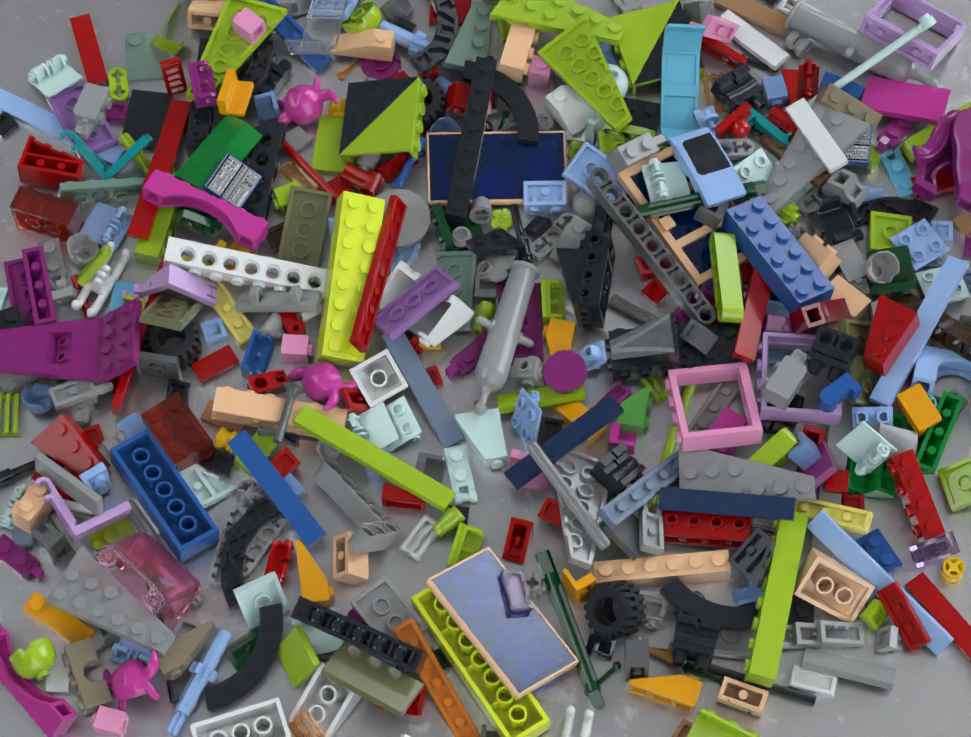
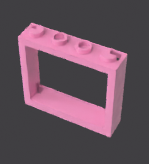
M746 362L668 370V379H664L665 392L670 394L668 396V407L673 409L671 414L672 425L677 426L675 438L677 442H680L682 452L762 443L763 428ZM737 380L748 426L688 432L678 386Z

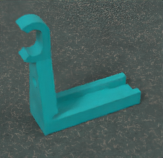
M751 108L752 115L746 119L750 127L756 125L755 128L777 141L785 148H788L789 140L792 139V133H783L760 113ZM730 133V134H729L728 136H726L724 139H738V138L734 137V136ZM722 146L723 150L726 152L728 148Z
M65 130L59 135V138H65L66 134L70 135L75 141V146L71 147V152L78 150L103 180L114 178L153 140L148 133L145 136L143 135L107 169L108 165L73 130Z

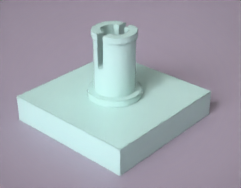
M275 571L233 589L249 629L258 626L260 623L259 607L282 603L283 614L291 611Z

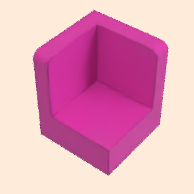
M612 422L608 451H612L623 442L628 447L626 452L634 455L637 434L620 431L621 423Z

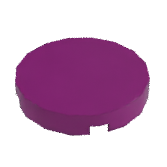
M395 50L392 62L361 58V73L365 79L367 76L371 78L374 76L378 80L390 79L400 73L401 58Z
M569 350L558 351L551 355L545 362L543 369L544 379L550 389L563 394H568L581 388L586 381L588 373L583 358L576 352Z

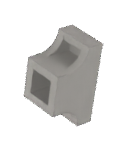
M843 168L836 170L821 188L823 194L832 198L840 196L841 202L847 205L854 202L857 208L869 195L868 188L858 181L857 175Z

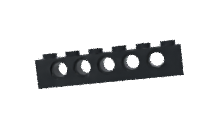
M200 38L197 61H200L209 38ZM191 100L185 142L188 157L194 153L213 131L216 105L196 109L195 101Z
M260 119L258 127L255 126L254 129L263 137L249 152L251 162L247 166L262 175L261 180L263 182L257 184L241 208L254 216L262 217L265 221H268L272 202L271 198L274 193L273 189L275 188L286 137L285 123ZM271 142V145L263 146L264 143ZM261 161H267L265 165H259ZM253 199H259V202L255 204L250 203Z
M299 596L290 616L420 674L429 654L424 650L302 596Z

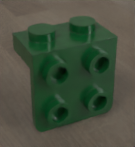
M177 207L173 225L211 239L222 231L223 224L218 222V219L197 209Z
M441 204L432 205L431 223L432 226L437 228L436 237L438 243L443 245L444 251L465 248L457 247L453 244L451 233L459 226L470 230L472 238L484 234L481 225L473 222L469 217L471 205H469L466 225L447 222Z
M908 246L877 249L866 253L868 259L876 252L889 251L895 254L899 261V273L894 276L891 282L877 285L870 281L872 295H877V298H879L880 294L890 297L891 292L905 295L912 293L911 289H916Z

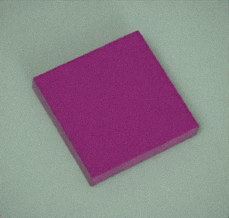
M824 443L818 447L821 455L818 461L805 471L797 466L796 470L798 473L814 476L815 489L837 471L829 448Z

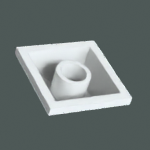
M561 85L545 96V110L571 138L587 127V121L590 118L596 120L598 117L568 85Z
M388 349L349 370L370 408L409 387Z

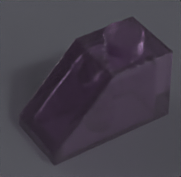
M953 531L909 547L912 560L916 563L917 568L961 552Z

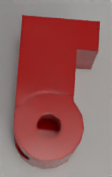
M278 312L285 334L307 335L305 324L298 320L296 316L298 312Z
M278 369L248 377L246 388L257 394L278 395L287 391L283 384L289 383L285 371Z

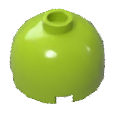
M366 0L359 3L361 7L356 10L354 9L347 21L341 20V26L346 33L356 34L368 29H379L382 22V14L373 0Z
M49 638L28 643L30 647L24 651L21 647L9 657L13 669L19 676L26 679L37 678L40 681L50 675L49 671L53 669L56 663V651Z

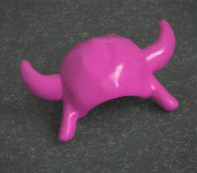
M316 77L313 86L309 84L295 86L288 91L284 102L277 100L278 106L284 111L279 115L276 122L285 123V127L291 121L298 125L307 126L321 117L323 102L332 100L335 104H339L338 97L330 89L320 90L321 77Z
M319 362L312 367L301 366L292 370L287 376L288 380L303 378L302 387L305 389L306 397L314 402L325 404L323 407L325 412L333 409L338 404L339 393L342 388L356 389L357 383L354 381L344 382L338 369L329 362Z
M156 650L151 651L148 665L141 660L131 659L120 664L119 668L115 669L112 675L108 669L104 670L103 680H106L108 689L118 699V710L125 712L128 699L147 693L153 700L159 699V694L152 685L153 678L159 669V657Z

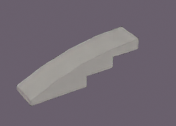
M820 620L818 623L795 622L793 625H787L782 649H805L806 647L811 649H833L864 646L863 624Z

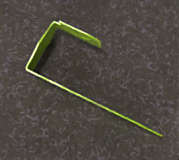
M180 0L169 13L152 42L161 51L174 55L184 46L188 36L179 45L177 42L166 40L160 34Z

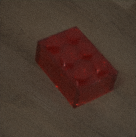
M19 186L10 205L15 224L18 228L50 238L58 237L63 242H67L70 236L79 233L85 224L80 206L76 201L59 198L53 193H42L33 187Z
M178 392L140 414L146 428H149L179 472L215 453L213 441Z

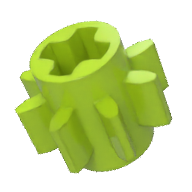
M793 202L788 203L777 214L786 227L790 224L795 227L802 215L798 211L800 207Z

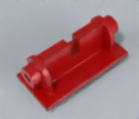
M807 59L804 65H799L797 101L802 98L808 101L818 94L820 66H816L813 59Z
M409 152L396 153L392 156L393 159L390 160L388 158L381 164H377L375 171L384 177L385 184L400 175L409 157ZM418 159L415 161L414 165L419 163Z
M274 538L264 575L275 571L282 586L283 581H286L287 563L290 560L294 546L291 540H284L283 543Z

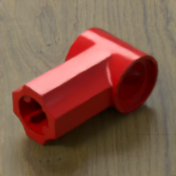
M778 106L770 110L766 119L783 133L791 132L793 139L798 128L787 112Z
M349 161L340 176V179L358 188L362 195L375 198L385 181L381 174L375 171L367 172Z

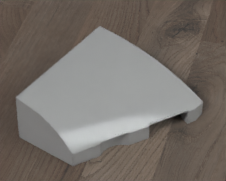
M882 423L872 427L897 449L890 457L910 449L914 450L916 456L918 432Z

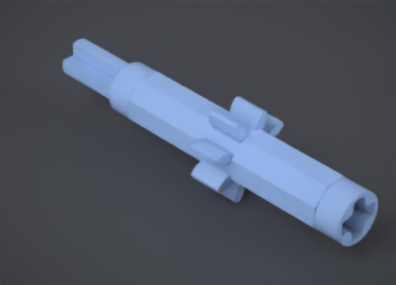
M385 20L379 26V29L394 31L395 43L408 48L407 54L411 56L418 54L431 43V41L426 39L427 34L421 31L414 34Z
M217 628L199 662L193 660L189 668L192 675L165 729L167 733L177 737L186 718L190 716L207 683L213 684L216 680L218 673L215 671V668L232 637L229 632Z

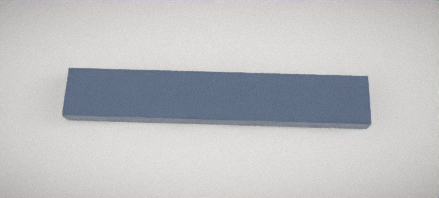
M402 333L394 341L383 334L381 336L383 343L390 352L443 448H449L463 441V434L405 333Z
M679 449L599 509L597 514L611 530L659 494L661 487H668L679 478Z

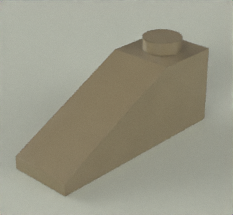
M213 619L175 638L165 656L158 654L159 671L165 681L169 679L175 680L183 674L182 672L186 671L216 631Z

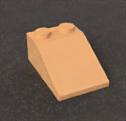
M812 547L797 572L793 594L845 622L853 623L875 589V586L835 559Z

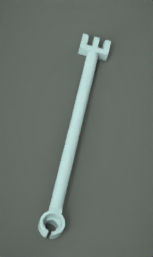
M926 13L918 19L919 24L833 84L841 89L911 39L933 26L937 21L932 15L930 16ZM816 96L806 101L810 107Z

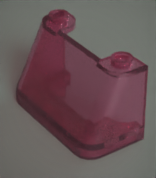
M139 532L100 548L93 557L101 566L106 568L116 565L119 569L124 570L128 566L150 586L143 602L146 609L155 617L178 620L197 597L201 589L198 578L148 533Z

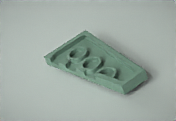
M473 2L443 67L464 71L465 60L476 62L477 56L487 58L492 22L489 17L493 11V5Z
M144 177L109 178L96 181L90 179L82 182L66 181L60 183L56 202L57 212L65 211L64 207L73 205L75 209L84 207L83 203L93 201L97 204L98 201L105 203L109 198H114L117 201L140 196L145 181Z
M435 251L438 266L460 285L451 295L453 294L473 311L478 256L471 251ZM473 317L457 331H471Z

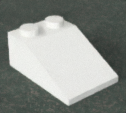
M321 662V665L316 670L287 720L310 737H333L361 699V696L321 675V670L327 662Z

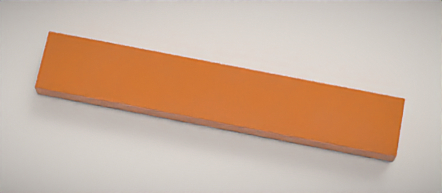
M410 618L393 628L399 640L429 653L419 676L454 736L481 737L414 619Z

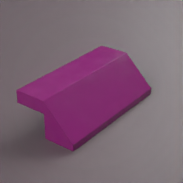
M43 245L22 249L23 258L3 262L11 307L18 305L26 326L55 323L57 319Z

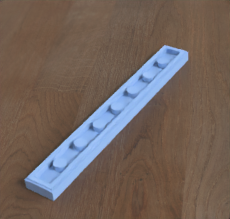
M0 88L1 113L5 111L12 118L73 147L67 135H65V138H59L60 133L64 130L55 114ZM117 145L97 153V155L106 164L112 166L126 152V149Z
M948 255L917 311L920 326L887 375H881L869 397L871 402L881 406H892L969 267L968 262Z
M821 510L807 525V528L851 571L875 586L873 593L877 597L876 592L895 582L824 510ZM902 588L932 640L925 645L938 656L954 638Z

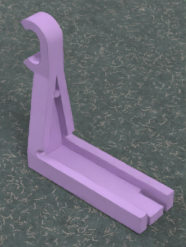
M168 264L141 285L134 284L133 292L122 290V299L124 300L125 295L141 299L147 295L169 288L212 307L217 304L216 289H218V285Z
M40 477L34 484L37 487L40 484L47 486L50 494L45 495L43 502H51L72 543L128 517L132 510L131 505L126 501L105 511L100 516H95L79 525H75L77 520L59 495L52 481L47 477Z

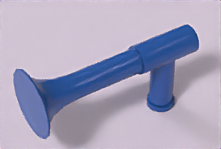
M421 136V151H418L419 158H423L426 155L423 147L427 140ZM410 153L398 178L391 184L387 183L390 188L404 189L406 179L416 161Z

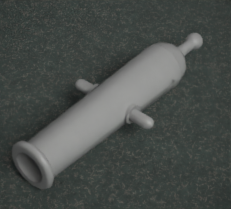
M802 0L796 1L785 22V28L792 27L860 65L886 47L862 34L859 30L802 4ZM895 51L869 69L886 79L903 82L913 79L927 86L937 87L938 85L935 78H928L915 69V62Z
M520 260L511 262L508 267L510 274L494 318L488 320L482 316H477L475 319L477 324L487 328L488 331L474 371V382L480 388L478 403L474 405V412L477 415H483L486 412L485 404L489 394L501 390L505 385L516 346L521 344L531 348L534 345L533 340L523 336L521 332L535 280L539 279L541 274L538 267L532 263Z

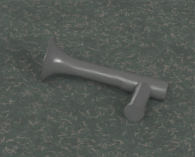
M283 384V387L287 390V398L277 428L259 426L257 429L258 436H274L273 442L282 444L294 401L299 394L305 393V389L298 384Z

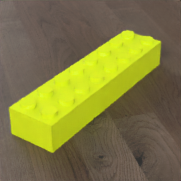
M343 191L337 198L315 361L329 362L333 365L353 368L365 360V352L360 353L349 340L382 227L384 199Z
M454 579L439 586L459 613L472 606ZM428 587L411 597L413 609L428 626V631L500 737H538L550 729V719L533 694L530 692L515 700ZM478 615L466 621L489 652L500 647ZM506 655L496 660L517 688L525 684Z

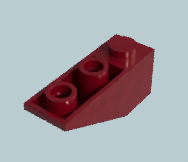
M845 298L818 302L801 307L789 314L796 335L818 329L821 324L828 326L838 323L840 319L852 318Z

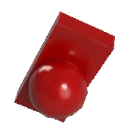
M744 102L715 127V137L717 139H724L730 133L736 138L746 137L751 129L749 122L746 120L752 115L751 105Z

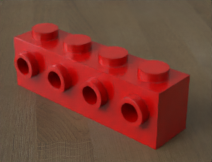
M910 449L886 459L888 472L894 479L895 490L898 496L901 497L904 513L910 520L913 536L917 539L918 543L945 534V529L914 450Z
M662 511L664 543L739 549L753 533V518Z

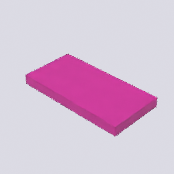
M869 76L861 102L883 116L936 125L940 117L946 113L951 90Z

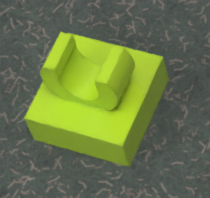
M873 599L871 603H865V611L863 613L860 612L858 615L870 630L877 632L889 614L880 600Z

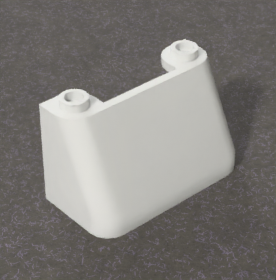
M401 260L387 278L378 313L423 276L413 271L408 264ZM450 294L408 330L420 337L418 341L427 348L430 345L435 347L469 322L475 313L459 298Z

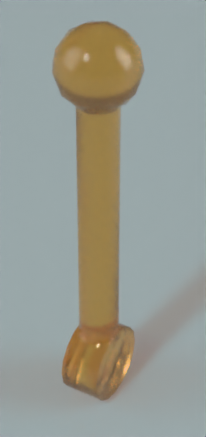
M356 57L343 72L337 74L339 81L345 80V75L360 58Z

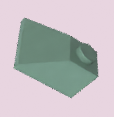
M146 32L125 34L129 82L163 80L159 62L170 59L169 53L161 51L152 44L155 36Z

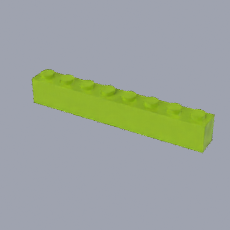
M795 512L794 521L773 520L772 528L775 529V532L770 537L776 542L763 585L759 588L763 589L762 596H758L755 605L758 615L757 617L754 616L751 630H754L753 638H749L747 644V651H750L749 659L745 658L742 672H746L744 681L770 688L776 681L809 515Z

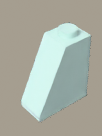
M499 408L488 409L483 415H477L475 412L455 415V422L464 439L485 468L498 469L507 465V452Z

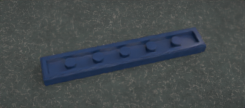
M609 395L543 443L540 448L552 464H554L624 413V410ZM528 454L506 470L504 475L514 488L519 490L543 471L531 455Z
M661 487L658 509L662 511L794 521L796 498Z

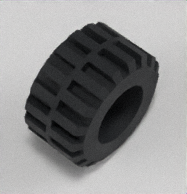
M418 76L423 84L427 86L428 92L424 102L430 104L425 108V115L422 116L423 133L421 134H425V131L429 130L438 118L445 117L446 102L443 89L439 87L436 81L432 83L430 78L427 77L425 80L423 77Z
M193 320L182 331L150 325L151 329L147 328L145 343L149 353L178 357L182 372L186 371L187 366L191 368V364L194 363L193 361L199 360V354L202 352V343L199 330ZM173 337H180L185 340L180 347L175 349H167L162 346L166 340Z
M627 580L602 582L595 585V588H591L589 591L590 595L586 596L585 599L587 605H584V610L587 611L585 618L589 620L588 626L594 628L593 633L600 635V638L616 639L636 634L639 631L638 628H641L644 624L642 619H646L644 609L647 608L646 604L643 603V600H645L644 596L639 594L641 590L638 587H634V584L627 582ZM614 601L618 609L617 618L615 617L613 612Z

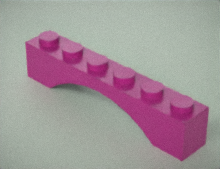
M155 169L143 186L144 200L161 208L187 207L205 212L226 226L233 235L236 244L255 253L268 235V222L262 217L254 216L243 208L229 204L224 199H218L205 190H199L186 181H180L172 177L167 172Z
M0 624V680L2 684L6 686L29 716L33 718L44 734L48 737H58L66 734L77 718V713L65 699L46 694L29 679L22 678L15 672L9 661V657L13 654L9 633Z

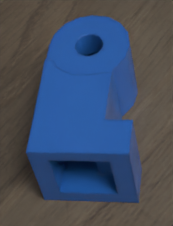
M847 372L821 391L818 407L823 412L831 413L837 408L838 404L848 397L852 402L859 398L862 387Z

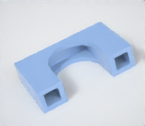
M925 345L915 363L911 387L920 383L925 392L932 395L935 381L940 376L958 375L971 381V362L953 351Z

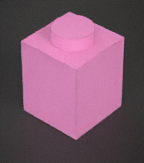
M247 7L241 12L236 13L233 17V31L251 45L266 32L265 21Z
M533 55L529 69L528 85L548 89L552 69L539 56Z
M283 334L281 345L282 363L308 364L309 356H313L314 349L313 343H310L309 335Z
M100 705L98 712L93 713L91 725H93L95 734L106 737H123L129 718L124 711Z

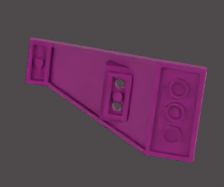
M136 297L104 316L0 330V373L97 383L110 381L139 365L141 322H139L142 313V301Z

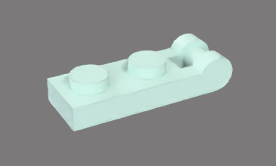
M466 445L444 448L451 487L456 492V497L454 498L455 505H462V502L471 501V503L478 502ZM468 489V492L460 494V490Z

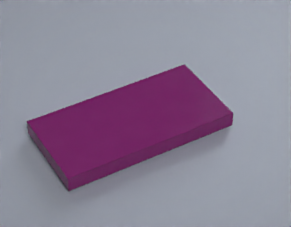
M534 283L521 328L523 336L533 340L534 345L528 348L518 344L511 364L514 363V358H527L528 356H536L544 363L541 283ZM498 284V304L506 284Z

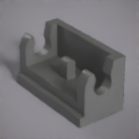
M45 523V527L50 530L48 535L44 536L36 529L31 532L37 549L55 566L71 549L65 534L62 531L56 530L51 524Z

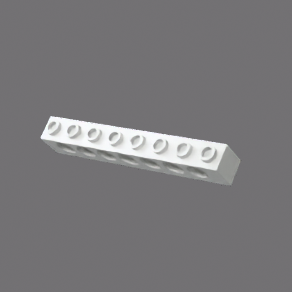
M170 236L163 262V267L171 264L196 276L209 277L217 282L222 280L229 281L236 286H260L262 290L290 291L292 285H300L302 291H321L323 297L321 303L324 300L328 269ZM190 256L192 260L187 262L182 260L181 257ZM210 260L213 262V265L206 266L203 264V261ZM230 264L234 266L235 269L227 270L224 268V266ZM253 269L256 273L249 275L245 270ZM273 273L277 278L269 279L266 275ZM288 278H295L298 283L292 284L288 281ZM316 282L319 287L312 288L309 283Z

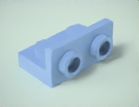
M566 180L523 181L524 212L536 215L541 212L560 214L562 211H566Z
M103 462L79 475L81 482L99 495L107 493L113 486Z

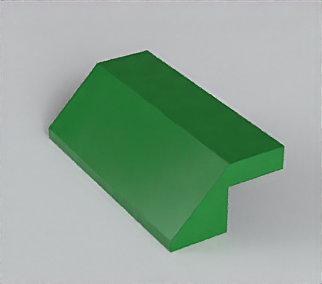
M226 115L174 174V177L180 181L188 182L199 190L207 191L203 188L227 152L242 161L263 136L247 122L232 115Z
M945 390L941 397L933 395L937 401L936 409L941 415L942 421L927 428L926 435L918 438L916 458L923 475L935 474L965 399ZM907 422L905 429L914 431L909 422Z
M893 412V426L904 429L905 417ZM848 456L846 471H850L848 492L864 494V497L894 498L895 482L888 472L887 462L881 463L871 473L859 476L855 473L857 463Z

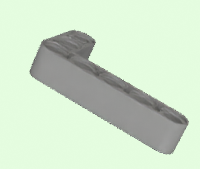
M330 458L324 460L313 475V478L358 526L357 530L348 540V545L360 554L387 549L400 533L399 527L336 461Z

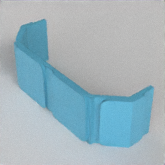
M668 23L665 26L661 62L660 133L664 135L667 141L662 146L670 147L669 138L698 129L693 111L698 110L700 49L706 25Z

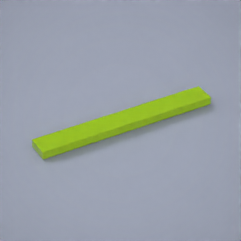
M307 405L302 408L293 420V425L442 512L446 511L456 497L455 491Z

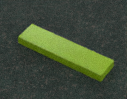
M584 384L578 390L571 391L568 394L557 393L550 389L549 386L525 390L527 393H531L533 390L539 392L541 397L538 404L539 408L586 399ZM520 391L497 395L500 414L515 411L516 399Z

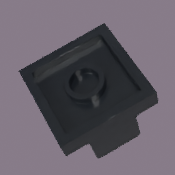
M840 196L821 201L818 210L808 213V219L815 235L824 241V247L827 244L834 246L853 238L854 242L864 239L860 228L861 216L854 202L847 205L843 202L841 203Z

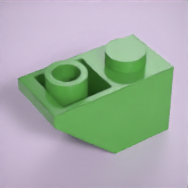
M650 387L641 389L620 403L624 410V413L619 415L617 423H621L620 431L636 433L642 436L643 429H648L650 416L646 415L647 408H652L653 396L649 395Z

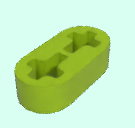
M114 67L108 74L110 95L113 97V101L127 103L130 98L127 72L122 67ZM116 75H120V82L116 81ZM120 89L122 91V97H118V90Z

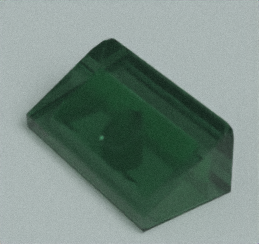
M259 626L226 647L224 654L236 671L243 666L253 651L258 638Z

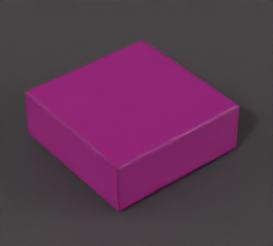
M113 101L111 109L106 111L107 122L125 124L129 103Z

